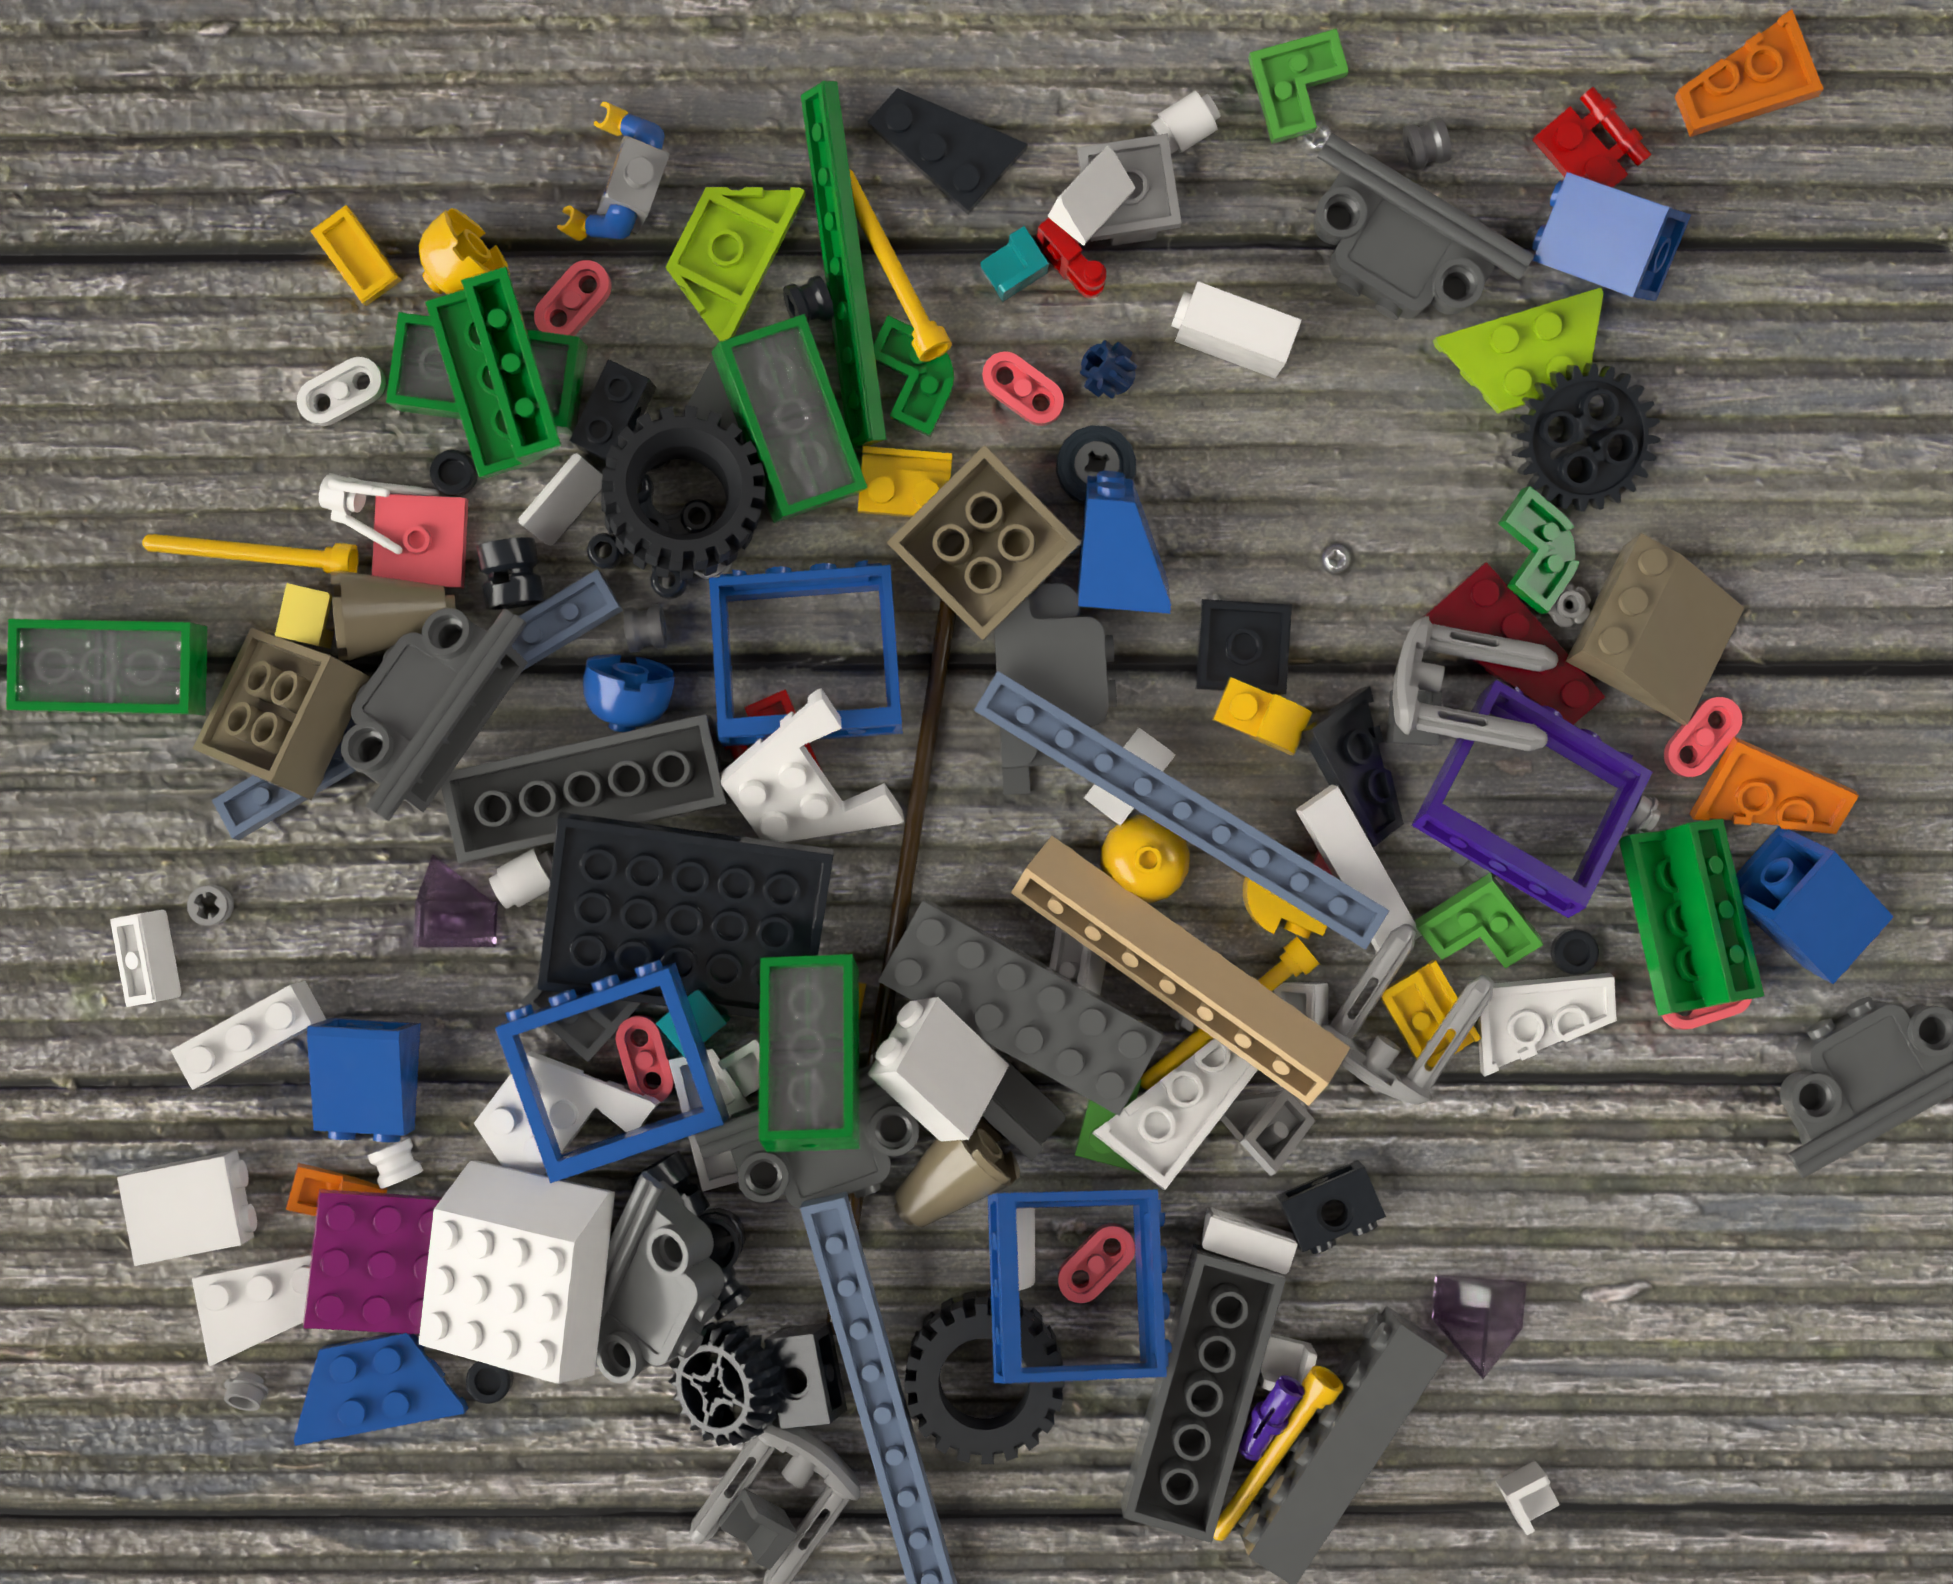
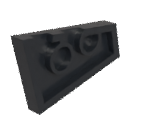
M899 88L891 94L868 120V126L968 215L1028 149V144Z
M1368 686L1358 689L1302 731V736L1329 786L1332 784L1339 787L1372 847H1375L1404 823L1392 773L1384 768L1378 744L1384 741L1380 726L1374 727L1369 703L1374 702L1371 687Z

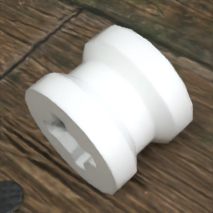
M410 1138L393 1143L367 1155L370 1164L375 1165L380 1174L377 1179L380 1189L401 1182L423 1171L420 1162L415 1161L412 1157L411 1150L413 1144Z

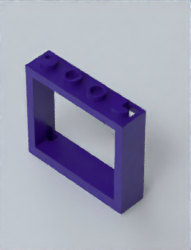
M1495 680L1480 693L1471 712L1483 715L1491 713L1499 718L1536 725L1548 735L1546 747L1618 788L1573 879L1571 880L1443 804L1475 742L1473 740L1456 739L1411 826L1563 916L1570 918L1587 907L1653 772L1632 760L1633 755L1626 752H1618L1603 743L1596 733L1587 729H1579L1564 720L1561 713L1548 706H1540L1525 697L1518 687L1512 689L1502 682Z

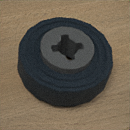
M1090 425L1076 430L1064 440L1057 454L1056 474L1061 488L1069 497L1085 505L1087 476H1097L1100 471H1116L1125 474V479L1134 480L1137 459L1132 445L1120 432L1108 426Z

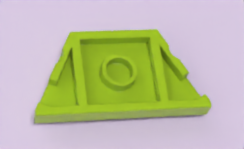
M706 187L665 268L719 342L736 335L806 196L805 190L799 187H790V190H764L763 187H745L741 190H731L728 187Z
M1602 287L1438 336L1433 340V344L1440 353L1443 351L1461 370L1459 372L1461 376L1471 386L1477 387L1482 392L1483 399L1497 414L1526 406L1522 401L1523 397L1537 399L1539 394L1534 384L1540 382L1552 386L1550 372H1560L1566 379L1567 365H1578L1581 373H1583L1585 364L1592 363L1604 293Z

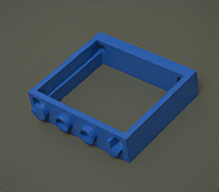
M868 560L855 563V567L837 568L835 564L821 563L812 565L809 571L792 572V569L789 567L778 566L766 569L765 574L747 575L746 571L732 570V574H720V577L709 578L718 738L722 747L753 745L760 738L765 741L780 728V721L788 715L734 718L728 602L879 591L887 707L837 711L841 717L842 728L816 740L903 734L891 565H882V563L868 564Z
M660 960L648 962L634 968L637 976L622 981L619 980L617 974L599 979L591 983L593 991L578 996L575 989L558 993L548 998L549 1006L535 1011L532 1004L523 1005L506 1012L507 1020L495 1027L550 1183L724 1125L728 1119L727 1107L675 962L666 966H662ZM660 986L702 1106L562 1154L519 1034Z
M1158 1189L996 1193L988 1195L994 1383L1167 1377V1367H1169L1168 1353H1172V1347L1169 1339H1165L1164 1320L1169 1318L1170 1302L1168 1294L1163 1292L1162 1273H1165L1167 1270L1168 1258L1166 1248L1163 1245L1161 1246L1160 1227L1164 1226L1165 1213H1161V1199L1158 1200ZM1133 1206L1140 1363L1022 1367L1016 1209Z

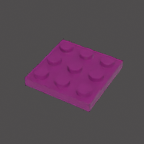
M319 1189L303 1328L420 1334L434 1208L442 1197Z

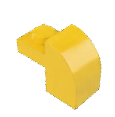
M1231 677L1228 680L1212 720L1245 733L1255 741L1289 755H1295L1302 739V731L1307 727L1312 712L1286 698L1270 694Z
M1245 876L1243 882L1244 904L1250 917L1261 928L1275 934L1279 922L1283 918L1287 920L1283 929L1303 938L1309 939L1312 932L1321 936L1324 935L1327 929L1326 925Z

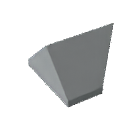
M1285 1088L1277 1092L1237 1096L1220 1118L1223 1124L1270 1176L1277 1173L1316 1121Z

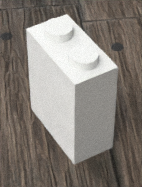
M1197 282L1193 294L1184 291L1171 326L1179 329L1175 342L1275 379L1287 361L1302 320Z
M934 997L909 1001L899 1011L897 1024L889 1038L878 1048L875 1055L876 1061L868 1075L938 1140L970 1139L1009 1064L940 998Z
M238 1150L132 1170L117 1177L134 1266L240 1246L254 1238L253 1231L257 1228V1216L253 1205L248 1204L245 1187L248 1185V1170L245 1162L239 1160Z

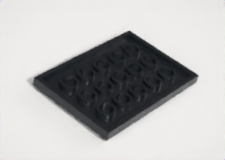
M559 812L537 990L564 992L575 989L576 995H581L593 991L591 983L614 974H617L619 980L622 981L637 976L634 968L648 962L660 960L662 966L676 963L687 997L699 989L722 1014L760 1018V958L818 956L834 849ZM660 986L619 999L622 1001L667 1006Z

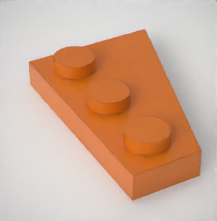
M1791 9L1779 17L1778 21L1762 33L1758 32L1748 39L1744 46L1730 56L1720 59L1678 89L1675 100L1688 134L1692 137L1819 97L1824 88L1794 12Z
M1733 736L1689 814L1693 820L1723 819L1741 825L1759 823L1778 825L1781 829L1837 834L1859 795L1854 789Z

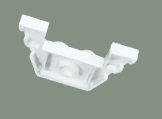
M822 688L815 690L808 696V703L796 714L791 711L780 721V728L765 741L760 738L721 772L722 787L762 840L789 842L896 825L904 822L903 810L885 783L842 801L804 746L842 728L841 717Z
M530 1051L526 1054L561 1153L565 1151L596 1108L625 1132L642 1127L660 1103L659 1100L647 1094L642 1096L624 1089L625 1086L610 1080L605 1082L583 1073V1070ZM510 1074L476 1119L474 1125L502 1166L547 1176L512 1074Z

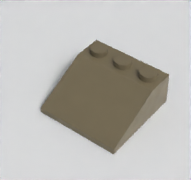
M985 445L886 542L983 641L1082 544Z
M1640 533L1623 546L1566 662L1671 719L1687 725L1741 617L1744 607L1683 555Z
M250 628L192 749L312 800L317 788L324 779L325 771L337 746L343 739L344 731L351 719V708L356 700V695L359 689L369 681L370 676L332 656Z

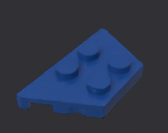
M389 1333L326 1345L319 1349L296 1429L294 1443L297 1446L465 1414L468 1410V1405L463 1397L459 1398L444 1379L445 1373L437 1362L426 1355L424 1346L419 1345V1339L415 1334Z

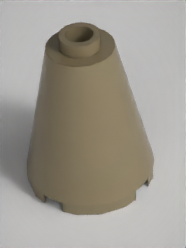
M347 571L331 572V585L334 588L332 604L337 648H339V661H350L387 650L407 633L422 634L424 623L434 612L444 608L455 609L454 594L445 595L444 586Z
M982 1116L970 1139L940 1141L936 1138L895 1192L897 1201L894 1205L895 1210L906 1224L925 1227L1012 1185L1020 1178V1168L1016 1157L1011 1150L1004 1155L997 1144L1003 1137Z

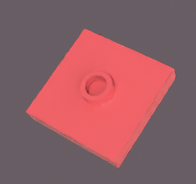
M390 494L388 497L376 496L374 530L401 546L403 552L395 554L373 541L372 575L441 585L444 588L464 589L469 500L460 497Z

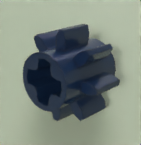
M1104 340L1102 344L1090 347L1084 354L1081 362L1082 370H1080V374L1088 379L1084 387L1097 397L1104 393L1111 399L1115 395L1126 392L1133 384L1136 374L1135 369L1137 365L1130 360L1133 352L1119 341L1111 345Z

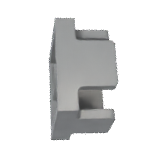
M1168 133L1077 148L1080 174L1108 145L1115 152L1135 186L1133 193L1090 238L1091 241L1111 239L1112 246L1156 239L1158 231L1181 227L1182 222Z

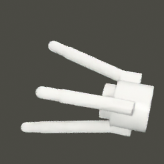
M329 473L323 479L320 486L319 504L322 508L332 510V521L346 524L384 548L389 549L395 554H401L403 552L401 546L351 516V513H358L363 509L367 495L388 497L390 494L439 496L440 493L437 489L364 481Z

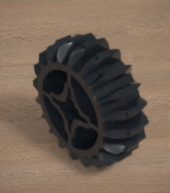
M734 1321L710 1322L704 1325L700 1333L703 1336V1340L698 1349L690 1357L684 1358L679 1355L669 1364L676 1374L668 1382L677 1389V1393L671 1400L680 1401L683 1410L679 1417H689L691 1420L690 1431L701 1430L703 1441L715 1439L718 1446L729 1445L730 1443L733 1446L736 1444L741 1445L763 1434L767 1426L772 1424L777 1418L775 1410L783 1403L777 1393L780 1392L785 1384L777 1380L775 1374L782 1366L772 1364L769 1357L774 1349H763L761 1346L762 1335L750 1336L749 1325L736 1326ZM712 1352L718 1354L716 1362L710 1359ZM735 1405L743 1408L741 1414L734 1412Z

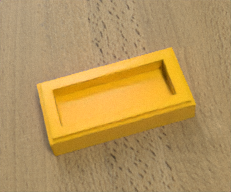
M347 205L310 230L365 306H368L402 281Z

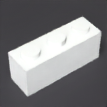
M302 981L283 988L173 1048L171 1052L191 1089L194 1090L216 1081L307 1031V1026L324 1021L326 1018L306 981Z

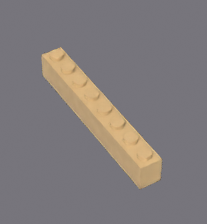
M1053 836L1048 839L1029 863L1011 892L1308 1106L1330 1083L1350 1049L1348 1045L1336 1038L1331 1032L1319 1026L1298 1011L1293 1005L1288 1004L1260 984L1255 978L1250 977L1225 959L1220 953L1212 950L1187 932L1182 926L1174 923L1135 894L1125 890L1113 878Z

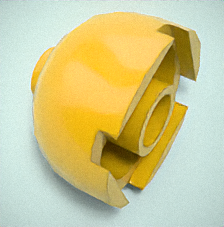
M450 208L448 211L445 210L438 215L424 231L419 243L420 261L425 270L422 276L427 285L438 294L443 292L451 294L464 290L461 282L463 279L505 266L508 268L498 247L495 245L489 250L480 239L486 232L470 217L455 208Z
M1143 814L1127 818L1121 825L1117 824L1113 827L1101 847L1100 865L1102 871L1113 878L1125 890L1150 904L1170 897L1182 886L1189 872L1190 851L1186 840Z

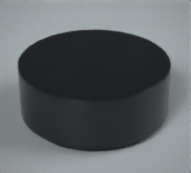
M458 450L441 452L434 458L430 467L432 483L439 491L449 496H462L471 491L477 482L478 473L474 461L468 455Z
M1577 929L1565 930L1559 933L1552 942V961L1563 972L1573 975L1584 974L1590 971L1598 961V944L1593 936L1585 931Z
M476 1361L466 1376L467 1390L478 1402L485 1404L496 1403L503 1399L510 1391L514 1379L513 1371Z

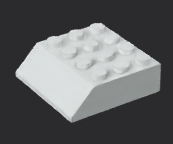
M478 1160L469 1161L434 1208L419 1345L557 1384L594 1376L615 1192L566 1180L550 1183L548 1176Z

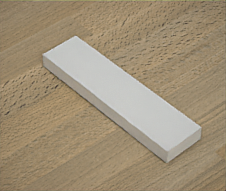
M1331 784L1295 809L1332 875L1390 910L1371 940L1376 952L1379 951L1390 932L1402 924H1409L1416 930L1415 940L1422 936L1339 787Z

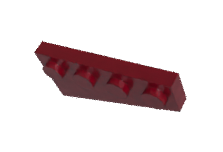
M1487 562L1480 565L1424 615L1429 616V620L1435 625L1541 644L1558 655L1556 667L1541 672L1472 660L1484 667L1485 671L1497 679L1504 681L1513 688L1518 687L1521 689L1525 697L1540 706H1548L1561 713L1564 720L1573 725L1605 698L1604 694L1581 669L1566 662L1568 657L1566 651L1514 592L1507 587L1506 583Z

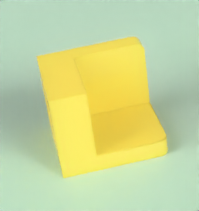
M287 583L275 636L331 649L334 631L327 630L325 627L332 595L328 592Z

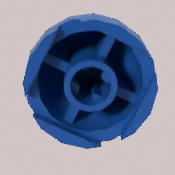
M618 654L590 657L587 659L583 676V695L590 710L599 719L608 722V727L611 730L621 733L633 731L636 727L649 725L661 718L669 706L674 690L675 677H673L674 671L659 662L641 657H636L637 664L620 663L621 655Z

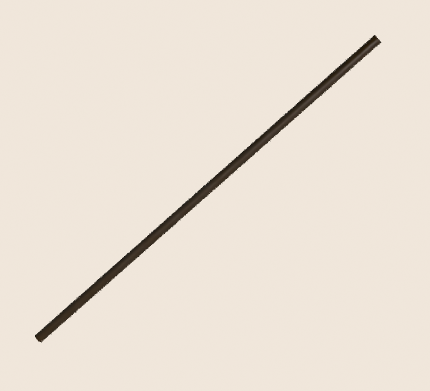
M940 599L881 975L907 928L956 613L942 599ZM882 983L879 984L867 1065L873 1064L876 1061L875 1055L878 1048L890 1035L896 991ZM853 1192L847 1195L857 1230L859 1231L864 1197L856 1198ZM828 1308L826 1323L831 1322L833 1335H836Z

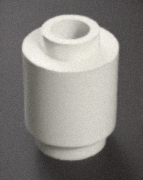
M1194 90L1158 113L1159 119L1150 125L1155 135L1168 133L1171 154L1177 150L1179 153H1182L1217 131L1218 128L1215 120L1219 119L1221 115L1208 94L1201 97Z
M534 847L497 868V874L489 878L495 895L506 909L514 905L521 907L549 891L553 857L548 851L541 854Z

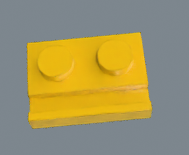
M863 446L861 471L868 488L859 493L858 513L912 517L951 479L953 454Z
M1431 960L1418 970H1414L1390 984L1380 999L1417 1060L1426 1047L1427 1042L1432 1038L1458 998L1437 961ZM1474 1025L1455 1054L1469 1044L1481 1039ZM1449 1029L1429 1057L1427 1061L1429 1067H1434L1455 1037L1456 1031L1454 1029Z

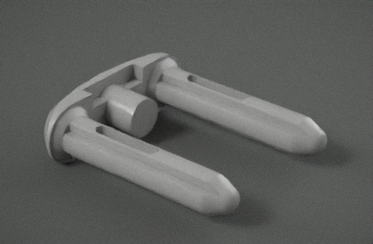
M1424 616L1414 622L1402 647L1393 685L1394 718L1397 726L1404 734L1409 735L1411 731L1416 729L1525 751L1545 747L1548 735L1534 724L1421 703L1417 696L1418 689L1439 693L1443 681L1444 666L1422 662L1425 651L1538 672L1556 667L1558 655L1541 644L1435 625L1431 623L1429 616Z
M1402 924L1390 932L1329 1025L1322 1024L1321 1027L1331 1032L1336 1038L1350 1047L1341 1064L1361 1081L1401 1101L1410 1104H1422L1433 1099L1429 1092L1492 999L1494 982L1487 975H1480L1470 981L1432 1038L1427 1042L1426 1047L1408 1074L1405 1076L1401 1072L1397 1073L1390 1068L1401 1051L1395 1043L1384 1036L1377 1035L1366 1052L1358 1047V1043L1353 1041V1038L1415 946L1416 930L1409 924ZM1372 977L1377 978L1379 981L1378 985L1358 1015L1353 1016L1351 1014L1352 1007ZM1449 1029H1454L1456 1031L1455 1037L1434 1067H1429L1427 1065L1429 1057Z
M776 1418L772 1424L767 1426L763 1434L749 1440L692 1520L689 1536L696 1544H702L713 1538L720 1528L719 1520L741 1491L744 1488L748 1489L751 1483L755 1481L758 1473L775 1449L782 1453L786 1451L793 1456L782 1471V1475L788 1482L798 1488H804L814 1472L825 1478L824 1483L827 1484L824 1491L797 1527V1536L771 1570L767 1569L765 1572L763 1584H791L820 1541L829 1532L830 1527L850 1500L857 1501L860 1498V1483L853 1470L823 1441L800 1427L781 1429L780 1421ZM754 1457L756 1460L738 1486L731 1490L728 1487L747 1459ZM828 1509V1514L808 1541H803L802 1538L821 1511Z

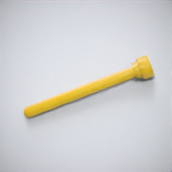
M849 169L855 215L914 328L912 332L914 338L912 346L920 361L926 362L936 359L951 348L952 342L943 326H938L935 321L929 320L854 172Z
M148 534L142 540L143 547L150 552L323 568L324 572L329 574L332 571L357 573L359 565V552L355 544L335 543L333 547L327 546L325 550L160 534Z
M1297 936L1283 947L1285 952L1279 956L1281 961L1257 980L1270 991L1275 990L1290 976L1298 977L1301 973L1307 975L1320 965ZM1198 1028L1143 1073L1140 1078V1085L1142 1088L1149 1090L1214 1038L1201 1028Z
M1318 1365L1313 1366L1302 1381L1304 1395L1288 1417L1287 1427L1283 1433L1274 1437L1263 1456L1258 1460L1220 1514L1213 1537L1215 1540L1223 1541L1228 1537L1318 1408L1323 1409L1326 1405H1332L1343 1390V1384L1333 1372Z

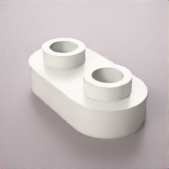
M350 358L309 380L300 388L297 395L299 412L305 419L316 425H332L378 400L385 389V375L377 364L367 358ZM362 375H368L370 378L369 386L366 389L359 390L357 388L358 378ZM329 396L331 401L329 408L325 411H319V399Z

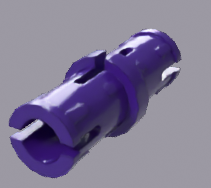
M1281 1375L1265 1401L1258 1402L1251 1413L1252 1420L1242 1434L1238 1451L1247 1459L1259 1460L1274 1436L1283 1433L1287 1427L1288 1415L1298 1400L1304 1395V1388L1296 1379L1288 1375Z

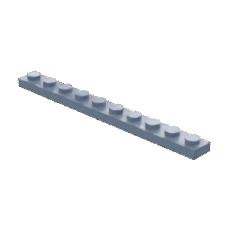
M597 569L518 616L527 625L512 647L528 662L523 669L525 670L622 612L623 609L604 576ZM352 716L344 731V736L356 725ZM342 741L337 746L325 771L324 779L317 788L315 795L356 771L343 759L341 752ZM251 776L214 798L212 802L230 836L233 839L241 840L308 799L258 777Z
M999 671L995 674L974 711L1365 950L1390 911Z
M847 1192L803 1201L800 1210L907 1584H957Z

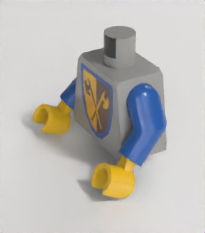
M602 102L600 105L607 108L605 120L602 123L594 121V125L613 135H623L624 137L596 214L587 216L570 205L563 208L562 212L570 216L566 224L557 225V229L576 241L585 239L587 235L596 238L624 239L631 232L638 234L648 216L670 153L662 150L665 135L660 126L629 114L626 110L608 102Z

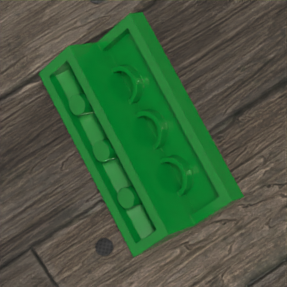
M506 266L461 280L464 290L425 301L478 477L482 480L525 467L562 447Z
M1723 819L1689 822L1663 831L1630 834L1621 837L1619 840L1658 1016L1763 997V987Z

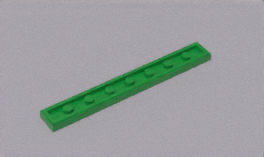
M822 81L801 94V103L826 286L834 310L831 322L845 425L853 449H862L863 446H871L886 440L838 83L837 81Z

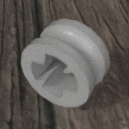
M219 885L201 886L190 894L187 901V911L190 917L196 923L204 926L220 924L226 921L234 909V900L231 893ZM214 894L217 896L215 905L220 908L219 913H209L206 916L204 914L206 905L201 902L202 898L213 897Z

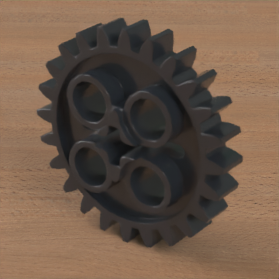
M1586 363L1583 373H1581L1578 365H1567L1566 379L1560 372H1550L1552 386L1540 382L1534 384L1539 397L1537 399L1523 397L1522 401L1530 411L1528 415L1515 414L1514 418L1523 423L1524 428L1523 430L1511 433L1512 438L1522 440L1523 443L1522 447L1512 451V456L1526 459V462L1518 468V473L1522 475L1533 473V477L1528 482L1527 487L1531 486L1534 490H1537L1544 486L1541 495L1550 502L1557 496V506L1567 509L1573 500L1574 509L1585 512L1588 501H1590L1593 508L1598 510L1604 509V496L1611 502L1620 503V488L1633 493L1636 491L1632 477L1634 475L1644 478L1648 477L1649 474L1641 464L1643 460L1656 461L1657 457L1647 451L1649 444L1660 442L1661 438L1649 435V428L1660 423V420L1646 417L1645 413L1654 406V402L1638 400L1645 389L1642 385H1634L1627 389L1631 379L1630 374L1621 373L1614 379L1615 367L1604 365L1598 374L1597 364ZM1599 394L1603 399V410L1599 416L1592 418L1588 410L1589 402L1595 395ZM1559 416L1563 421L1564 429L1560 437L1552 440L1548 434V425L1551 420ZM1616 416L1620 417V423L1611 428L1602 429L1612 422ZM1583 429L1598 431L1586 438L1587 446L1572 444L1585 437ZM1615 435H1619L1622 440V450L1616 457L1611 458L1607 450L1608 443ZM1569 446L1554 459L1550 457L1551 452L1557 448ZM1579 456L1583 464L1582 472L1576 479L1571 480L1567 473V467L1573 458Z

